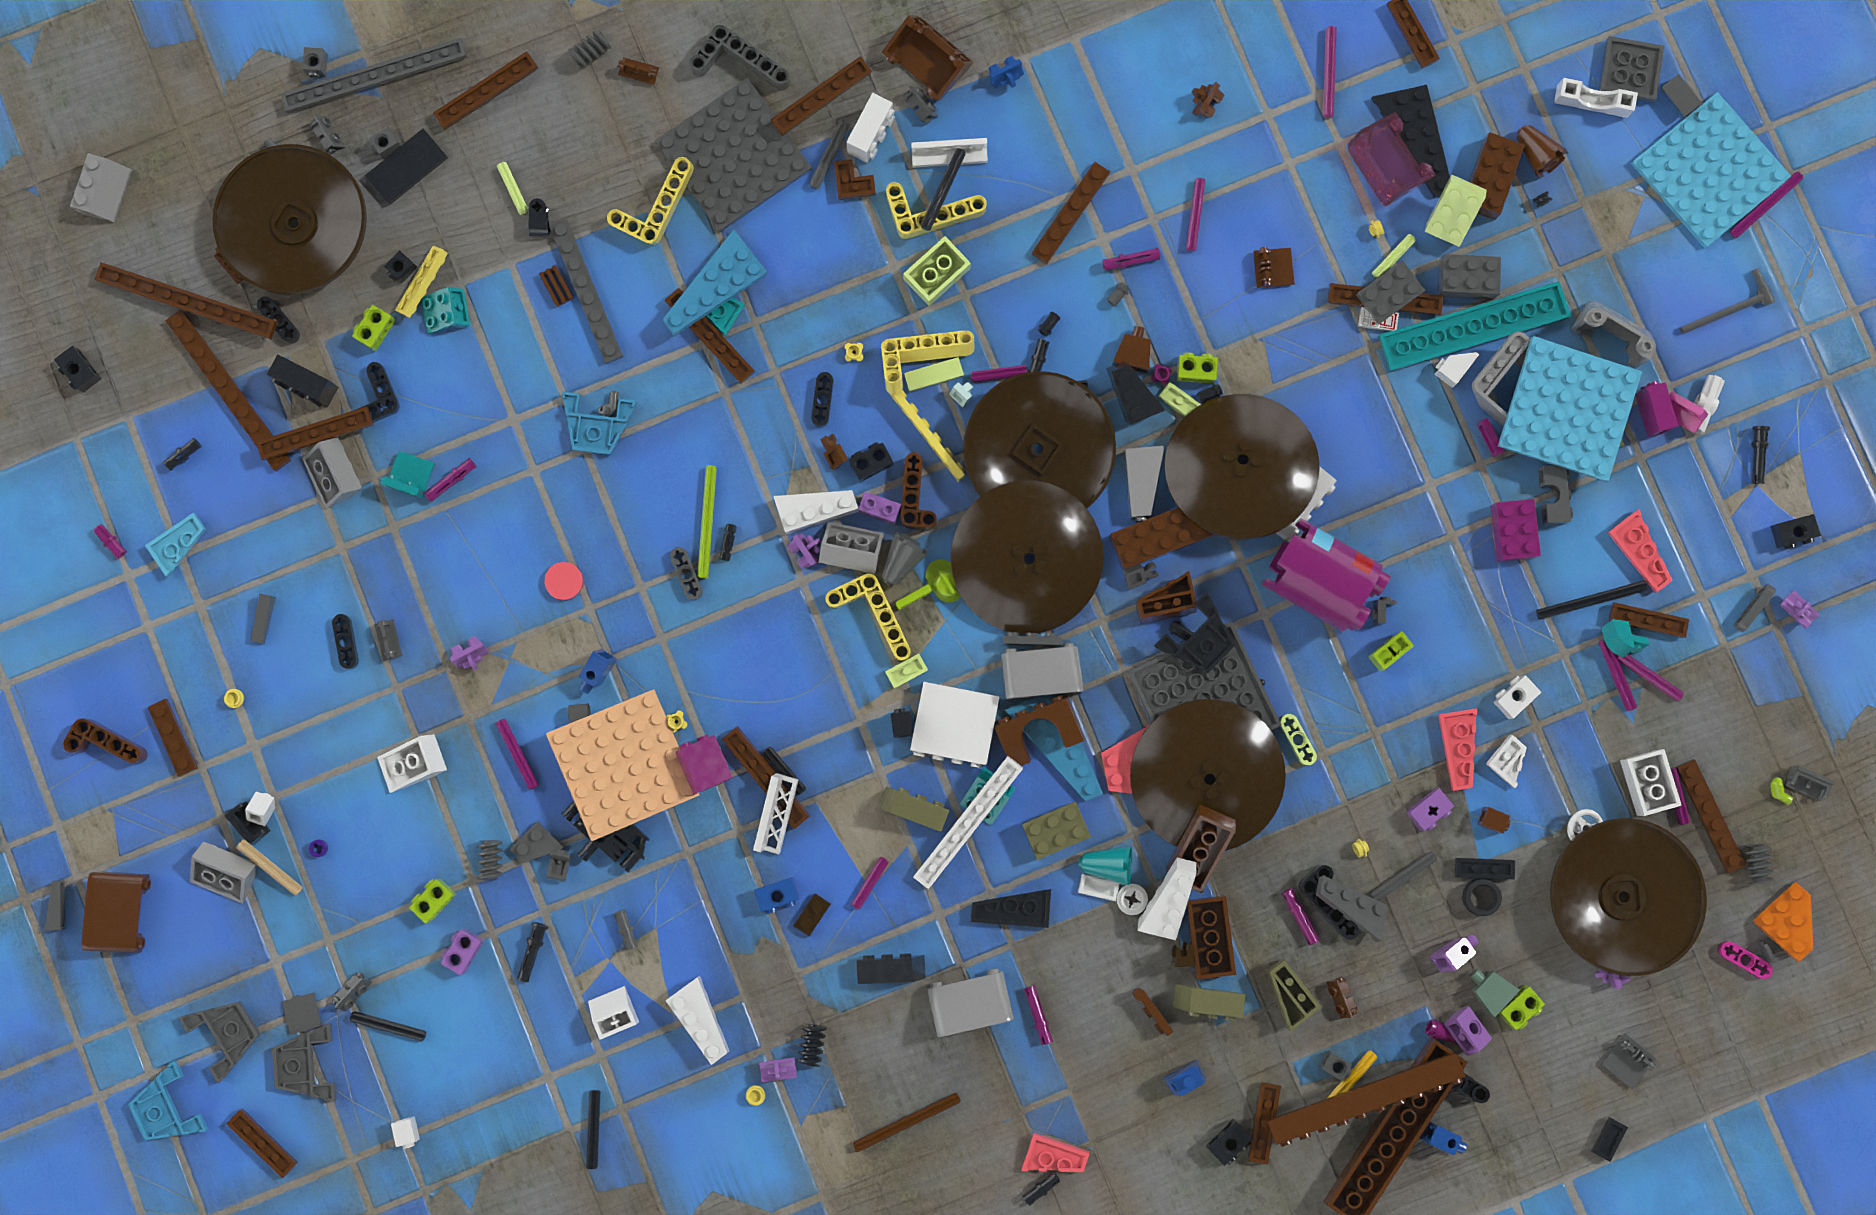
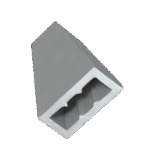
M1164 446L1129 448L1124 451L1130 519H1135V522H1142L1151 516Z

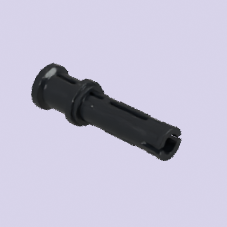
M1769 426L1752 427V430H1754V441L1751 443V446L1754 448L1751 484H1765L1766 449L1770 445L1768 443V431H1770L1771 427Z
M532 922L531 925L533 927L530 936L526 939L528 945L517 980L529 982L539 947L543 946L544 942L542 940L545 931L549 928V926L539 922Z

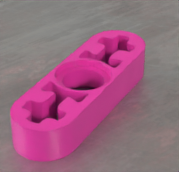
M1723 941L1719 944L1718 954L1727 961L1757 978L1767 979L1772 975L1773 968L1765 960L1733 942ZM1730 946V950L1737 954H1726L1724 948ZM1744 954L1750 958L1749 964L1745 966L1740 961L1741 956ZM1755 964H1756L1757 966H1761V967L1764 966V970H1766V972H1765V973H1761V971H1760L1759 969H1757V968H1755V967H1753V966H1754Z

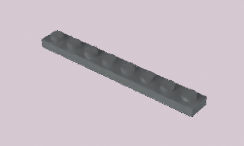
M567 218L549 225L605 364L623 358Z

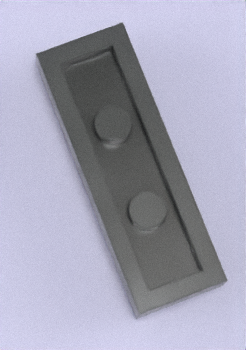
M1008 632L1007 636H1003V645L1061 646V637H1057L1055 633H1046L1045 637H1038V633H1026V636H1019V633Z

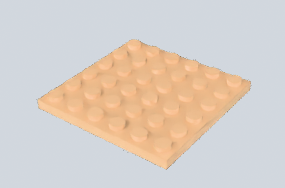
M654 689L546 733V737L591 842L699 796V793L693 795L675 752L680 748L671 727L668 725V720Z

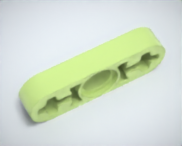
M1292 714L1283 715L1280 718V728L1301 764L1306 766L1315 763L1317 755L1299 721ZM1285 718H1287L1288 720L1292 719V728H1298L1299 731H1295L1289 735L1288 732L1291 731V729L1289 726H1284V723L1286 722ZM1299 734L1303 737L1301 745L1293 743L1294 735ZM1307 744L1308 748H1305V751L1307 754H1312V756L1310 757V762L1308 760H1303L1302 757H1304L1305 754L1303 750L1298 752V748H1302Z

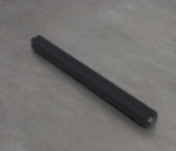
M1643 580L1537 609L1536 615L1538 619H1544L1646 591L1648 586L1646 581Z

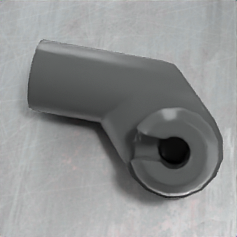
M611 391L609 393V402L603 406L601 405L598 409L600 415L608 417L617 411L619 392Z

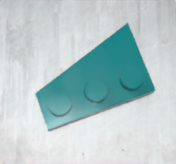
M732 298L706 315V317L726 337L744 309L745 304Z

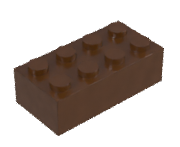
M1491 132L1483 139L1469 179L1470 183L1487 190L1486 198L1477 214L1496 220L1501 215L1525 144Z
M1199 805L1166 867V874L1177 858L1196 862V876L1192 889L1202 893L1236 831V820Z
M1226 896L1189 899L1186 905L1189 939L1190 943L1193 944L1194 978L1198 980L1236 975Z

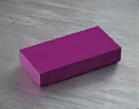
M1489 419L1481 420L1477 423V426L1492 457L1502 454L1504 450L1498 447L1499 439Z

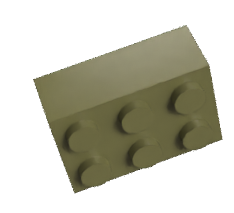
M1076 801L1021 824L1036 860L1091 838Z

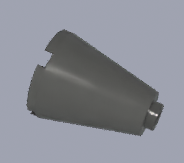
M897 531L894 534L881 574L884 578L883 582L891 587L898 585L927 555L929 550L926 547L924 549L920 548L919 542L903 533L900 536Z

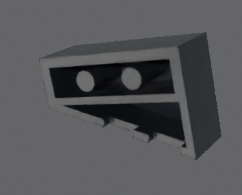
M1121 362L1106 368L1127 423L1131 425L1165 411L1129 364Z
M903 953L899 957H893V954H883L881 958H875V955H864L863 959L856 960L858 984L915 982L926 978L924 955L911 956V953Z

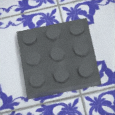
M1609 36L1606 41L1599 91L1622 89L1637 92V99L1654 102L1657 99L1665 46Z

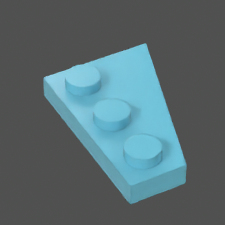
M192 513L145 546L164 575L169 577L206 528L198 516Z

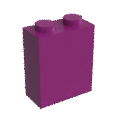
M1658 381L1646 384L1647 386L1641 387V391L1635 394L1647 438L1666 433L1678 427L1666 382L1660 384Z
M706 734L697 738L698 742L691 744L690 741L684 743L675 752L693 795L733 778L715 735L708 737Z

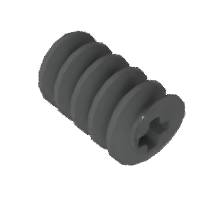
M594 30L592 32L593 37L587 35L588 42L583 39L580 40L581 46L575 44L576 51L571 48L568 49L569 54L579 68L580 64L585 67L587 66L586 60L593 62L592 55L599 58L598 51L604 54L605 46L611 49V45L600 30V33Z
M481 840L483 844L478 845L477 848L483 850V852L478 853L477 856L483 859L478 861L477 864L483 865V867L477 869V872L483 873V875L477 877V879H497V877L503 875L502 872L497 871V869L503 867L502 864L497 863V861L502 860V857L497 855V853L502 852V849L497 847L502 844V841Z
M1765 844L1744 845L1751 849L1745 852V855L1751 856L1746 862L1752 864L1747 870L1753 872V874L1747 877L1754 880L1748 884L1773 882L1774 878L1768 877V875L1773 873V870L1767 869V867L1772 866V862L1766 861L1772 855L1765 853L1771 850V847L1765 846Z

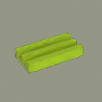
M927 584L895 603L898 610L900 611L932 593V589Z

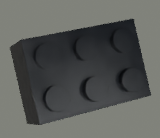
M278 354L267 372V375L272 378L271 382L285 390L288 389L303 399L305 397V399L318 407H321L322 404L328 407L339 388L328 379Z

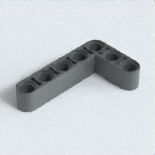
M716 25L690 58L689 64L692 73L698 77L704 76L722 52L725 51L777 89L785 90L790 85V76L784 67L724 25ZM720 33H724L725 37L719 39L717 38V35ZM734 44L741 45L739 49H732ZM708 48L715 49L712 53H706ZM749 55L756 56L753 60L747 59ZM696 63H703L701 68L694 67ZM765 65L771 67L768 71L762 70V67ZM780 76L786 77L782 82L777 81V78Z

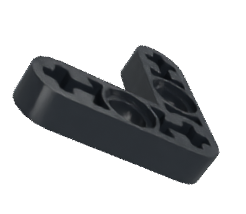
M371 362L366 368L368 378L378 399L363 406H367L369 409H377V415L372 418L373 423L397 413L400 408L384 366L378 362ZM374 367L380 369L378 371L379 377H384V379L378 380L377 376L374 373H371L374 371ZM382 383L388 385V390L385 393H379L378 387ZM389 401L394 403V405H392L393 409L391 410L389 408H384L388 406Z

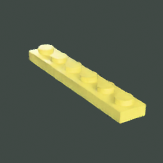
M902 390L898 394H890L958 482L964 479L965 469L959 462H954L952 452L947 447L943 448L940 444L942 440L937 433L932 434L927 420L924 417L921 419L917 414L919 411L913 403L909 404L905 399L907 397L905 392Z

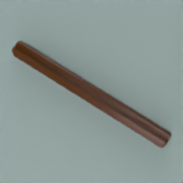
M958 1093L949 1095L853 1142V1147L856 1152H860L959 1104L961 1099Z

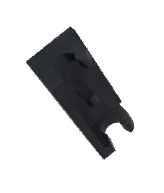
M245 801L242 804L239 803L224 816L244 840L251 845H255L271 830L267 825L262 826L246 820L245 809L248 806V802Z

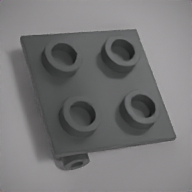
M1624 1034L1601 1064L1633 1089L1648 1069L1653 1070L1656 1064L1654 1061L1656 1058L1627 1034Z

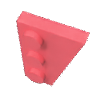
M1033 1133L1021 1171L1039 1170L1040 1172H1046V1170H1059L1060 1172H1084L1090 1151Z

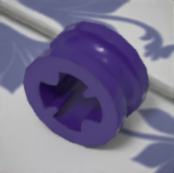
M315 840L309 845V853L313 857H322L328 851V845L324 840ZM316 843L323 846L322 853L320 854L318 851H314Z

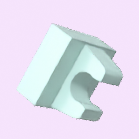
M958 382L952 388L949 395L963 408L972 396L970 392L973 386L969 382L963 386Z

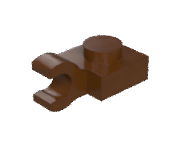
M834 434L820 439L826 449V452L823 454L832 470L839 468L848 461L841 445L836 444Z

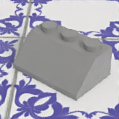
M88 153L70 207L79 213L115 223L132 170L107 158Z
M339 438L318 442L302 458L326 509L353 497L362 489Z
M828 522L821 544L819 563L875 574L884 533Z
M203 841L191 857L190 883L243 904L255 879L257 865L250 859H245L233 852H228Z

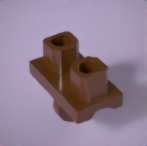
M1215 82L1213 85L1209 84L1207 88L1204 85H1201L1200 89L1193 88L1191 92L1195 96L1193 102L1197 105L1192 114L1195 116L1202 115L1206 118L1213 116L1216 109L1209 105L1211 100L1218 104L1225 96L1218 89L1220 84Z

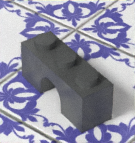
M1556 465L1542 466L1538 469L1540 488L1548 487L1552 489L1556 496L1554 503L1541 506L1543 525L1567 524L1573 518V509L1570 507L1569 502L1571 500V489L1568 488L1569 470Z

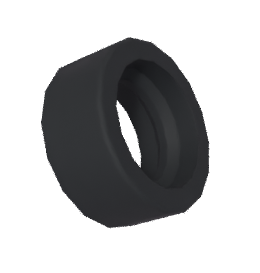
M1476 879L1466 885L1463 890L1462 900L1466 909L1472 914L1489 916L1495 913L1501 906L1502 895L1501 890L1492 881ZM1485 886L1493 893V902L1488 908L1479 909L1471 902V893L1476 887Z

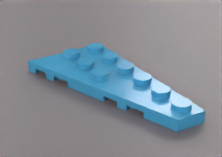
M734 229L663 318L664 324L673 336H676L767 275V271Z
M1061 694L1036 696L1005 709V712L1013 718L1016 716V712L1026 709L1028 712L1034 709V705L1041 702L1048 704L1052 702L1051 699ZM1034 719L1025 725L1023 732L1085 802L1103 794L1082 743L1065 748L1057 727L1047 719Z

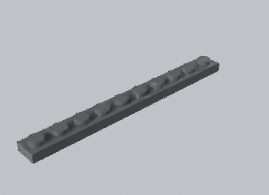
M458 38L281 93L286 112L291 113L468 57L462 39Z

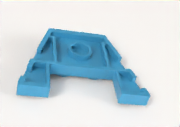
M562 391L572 450L612 455L637 401L619 398L616 418L578 413L580 394Z
M177 1060L171 1062L149 1086L128 1104L144 1140L208 1130L202 1114L182 1122L166 1088L167 1084L184 1076Z

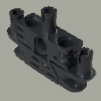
M574 800L561 813L570 822L578 813ZM579 816L577 821L572 823L589 839V842L577 853L579 857L585 854L582 858L585 862L588 861L598 848L614 862H618L619 858L624 855V852H627L630 848L632 851L619 864L622 868L627 865L624 870L628 873L640 859H645L643 855L646 840L649 841L650 839L634 824L613 832L611 836L610 834L606 835L603 842L597 840L591 842L581 817ZM618 835L628 845L625 846L616 836ZM639 836L641 837L640 843L636 847L633 842Z

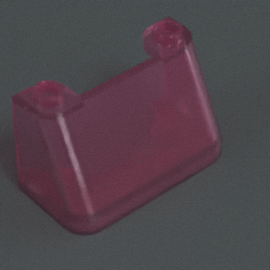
M1396 112L1361 129L1348 143L1350 155L1384 206L1396 202L1435 176L1430 165L1427 163L1417 164L1399 134L1403 130V122Z

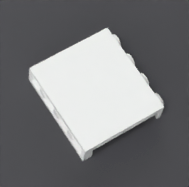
M923 682L910 751H914L913 755L925 757V754L933 755L932 759L944 761L945 757L952 759V763L963 765V761L971 762L970 766L982 768V765L987 764L999 696Z

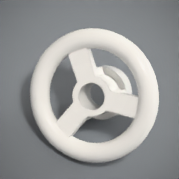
M1590 809L1576 812L1570 818L1567 826L1570 840L1575 837L1574 832L1579 834L1583 831L1584 825L1585 830L1597 824H1590L1581 816L1590 815L1595 818L1597 823L1603 822L1601 816Z

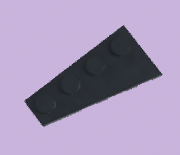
M1051 889L972 902L971 922L1048 928Z

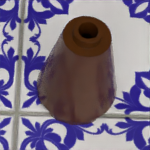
M1524 125L1517 132L1516 138L1519 143L1525 144L1523 152L1538 178L1544 177L1543 173L1546 171L1551 173L1565 160L1563 155L1568 154L1566 148L1532 125Z

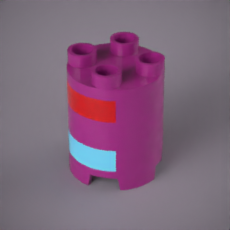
M1300 518L1295 526L1301 529L1303 534L1300 537L1293 535L1290 542L1284 540L1269 566L1272 571L1278 574L1275 581L1266 578V580L1263 579L1261 585L1342 632L1347 628L1352 631L1355 628L1360 630L1371 612V609L1365 607L1364 603L1368 597L1372 598L1375 594L1379 596L1385 589L1391 576L1382 571V564Z

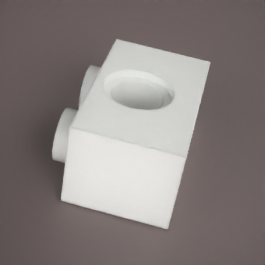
M1526 675L1516 676L1509 682L1511 686L1508 689H1502L1495 695L1497 699L1493 703L1508 719L1515 718L1542 693ZM1514 691H1517L1519 693L1518 701H1515L1512 698V693Z

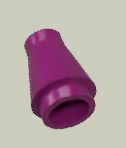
M1431 1019L1428 1021L1425 1033L1428 1034L1429 1038L1444 1040L1450 1043L1455 1040L1446 1026L1439 1020Z

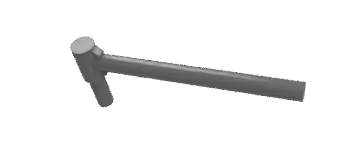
M1759 268L1751 271L1759 287L1756 296L1680 327V332L1682 334L1759 302L1765 306L1776 302Z

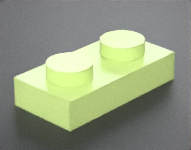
M917 654L885 671L895 689L927 672L928 669L920 654Z

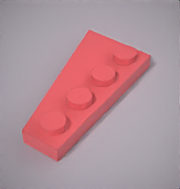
M1637 509L1607 533L1652 590L1657 593L1668 585L1672 579L1663 559L1660 558L1657 552L1655 542L1651 539L1648 532L1649 529L1641 517L1640 509Z
M1477 708L1438 715L1452 791L1473 788V757L1475 752Z

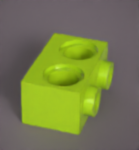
M372 304L370 308L365 310L361 323L354 327L352 337L376 352L396 320ZM380 315V322L374 323V318ZM371 331V336L368 339H364V334Z
M1183 353V355L1178 357L1176 381L1214 384L1217 380L1218 357H1213L1212 354L1194 356V353ZM1190 363L1192 370H1185L1183 364ZM1208 364L1211 367V371L1205 372L1202 369V365Z
M1400 631L1371 653L1368 658L1379 671H1383L1414 647V645Z
M441 879L430 880L424 887L426 890L422 894H417L411 900L413 904L409 909L425 924L431 923L457 895ZM437 887L441 888L443 892L440 898H437L434 894ZM423 902H427L429 905L427 912H423L421 909Z
M1522 986L1513 999L1499 1012V1015L1511 1029H1523L1528 1024L1527 1020L1532 1016L1539 1015L1543 1010L1542 1007L1545 1003L1530 986ZM1531 997L1533 1003L1529 1008H1527L1525 1005V1001L1527 998ZM1516 1010L1518 1018L1513 1021L1511 1013Z

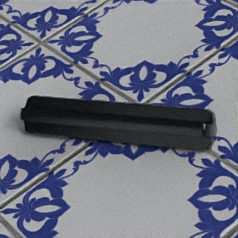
M772 747L764 750L763 754L781 775L798 779ZM798 779L796 793L800 795L806 790V787Z

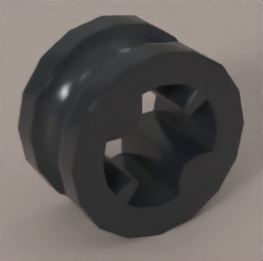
M1548 191L1533 199L1537 203V208L1553 200L1552 197H1548Z

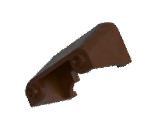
M917 15L907 16L882 51L889 63L893 65L895 63L901 64L927 86V95L934 101L941 100L973 64L971 59L928 22Z
M106 871L91 872L89 874L81 940L83 951L142 952V949L145 947V938L141 933H138L142 894H145L151 887L149 874Z

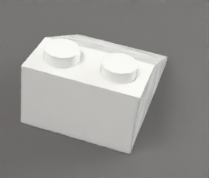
M434 734L419 736L377 757L390 793L432 778L447 770Z

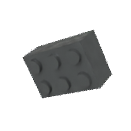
M1444 254L1439 259L1438 295L1455 298L1495 299L1500 295L1501 257Z

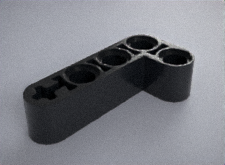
M1327 865L1316 866L1299 882V890L1341 937L1349 940L1355 939L1359 934V928L1352 920L1348 921L1343 917L1342 912L1335 909L1339 912L1340 916L1337 921H1333L1331 913L1335 910L1327 903L1322 907L1319 906V897L1316 896L1320 877L1319 871L1325 868L1328 873L1327 877L1330 879L1333 878L1334 873L1332 868ZM1308 881H1311L1313 884V889L1310 892H1307L1304 887ZM1343 923V924H1344L1345 926H1347V927H1352V928L1350 929V931H1351L1352 933H1351V934H1347V933H1346V931H1347L1346 928H1345L1344 926L1340 925V924Z

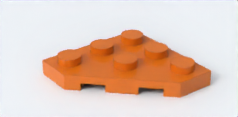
M1795 881L1753 920V923L1797 963H1800L1813 951L1811 895Z

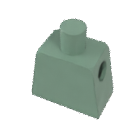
M1475 969L1469 976L1476 983L1471 989L1472 993L1486 1012L1493 1017H1496L1520 991L1493 971H1488L1484 975L1479 969Z

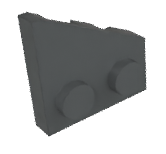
M537 821L510 850L525 863L548 855L551 851L562 850L564 846Z

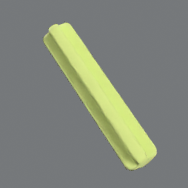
M499 163L497 168L520 215L527 213L528 207L507 163Z
M1408 234L1372 272V275L1377 279L1386 273L1415 243V237Z

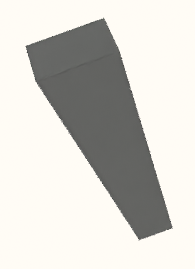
M259 594L251 641L265 644L276 597Z
M65 880L52 881L45 930L65 929Z

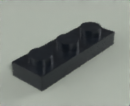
M1455 858V877L1515 880V860Z

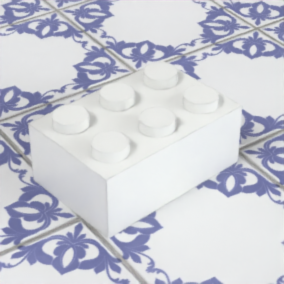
M872 93L846 142L848 154L866 163L869 162L870 158L874 159L878 151L876 149L878 143L883 142L887 126L891 127L895 116H893L895 110H893L892 102Z
M1664 749L1620 760L1637 816H1646L1682 806Z

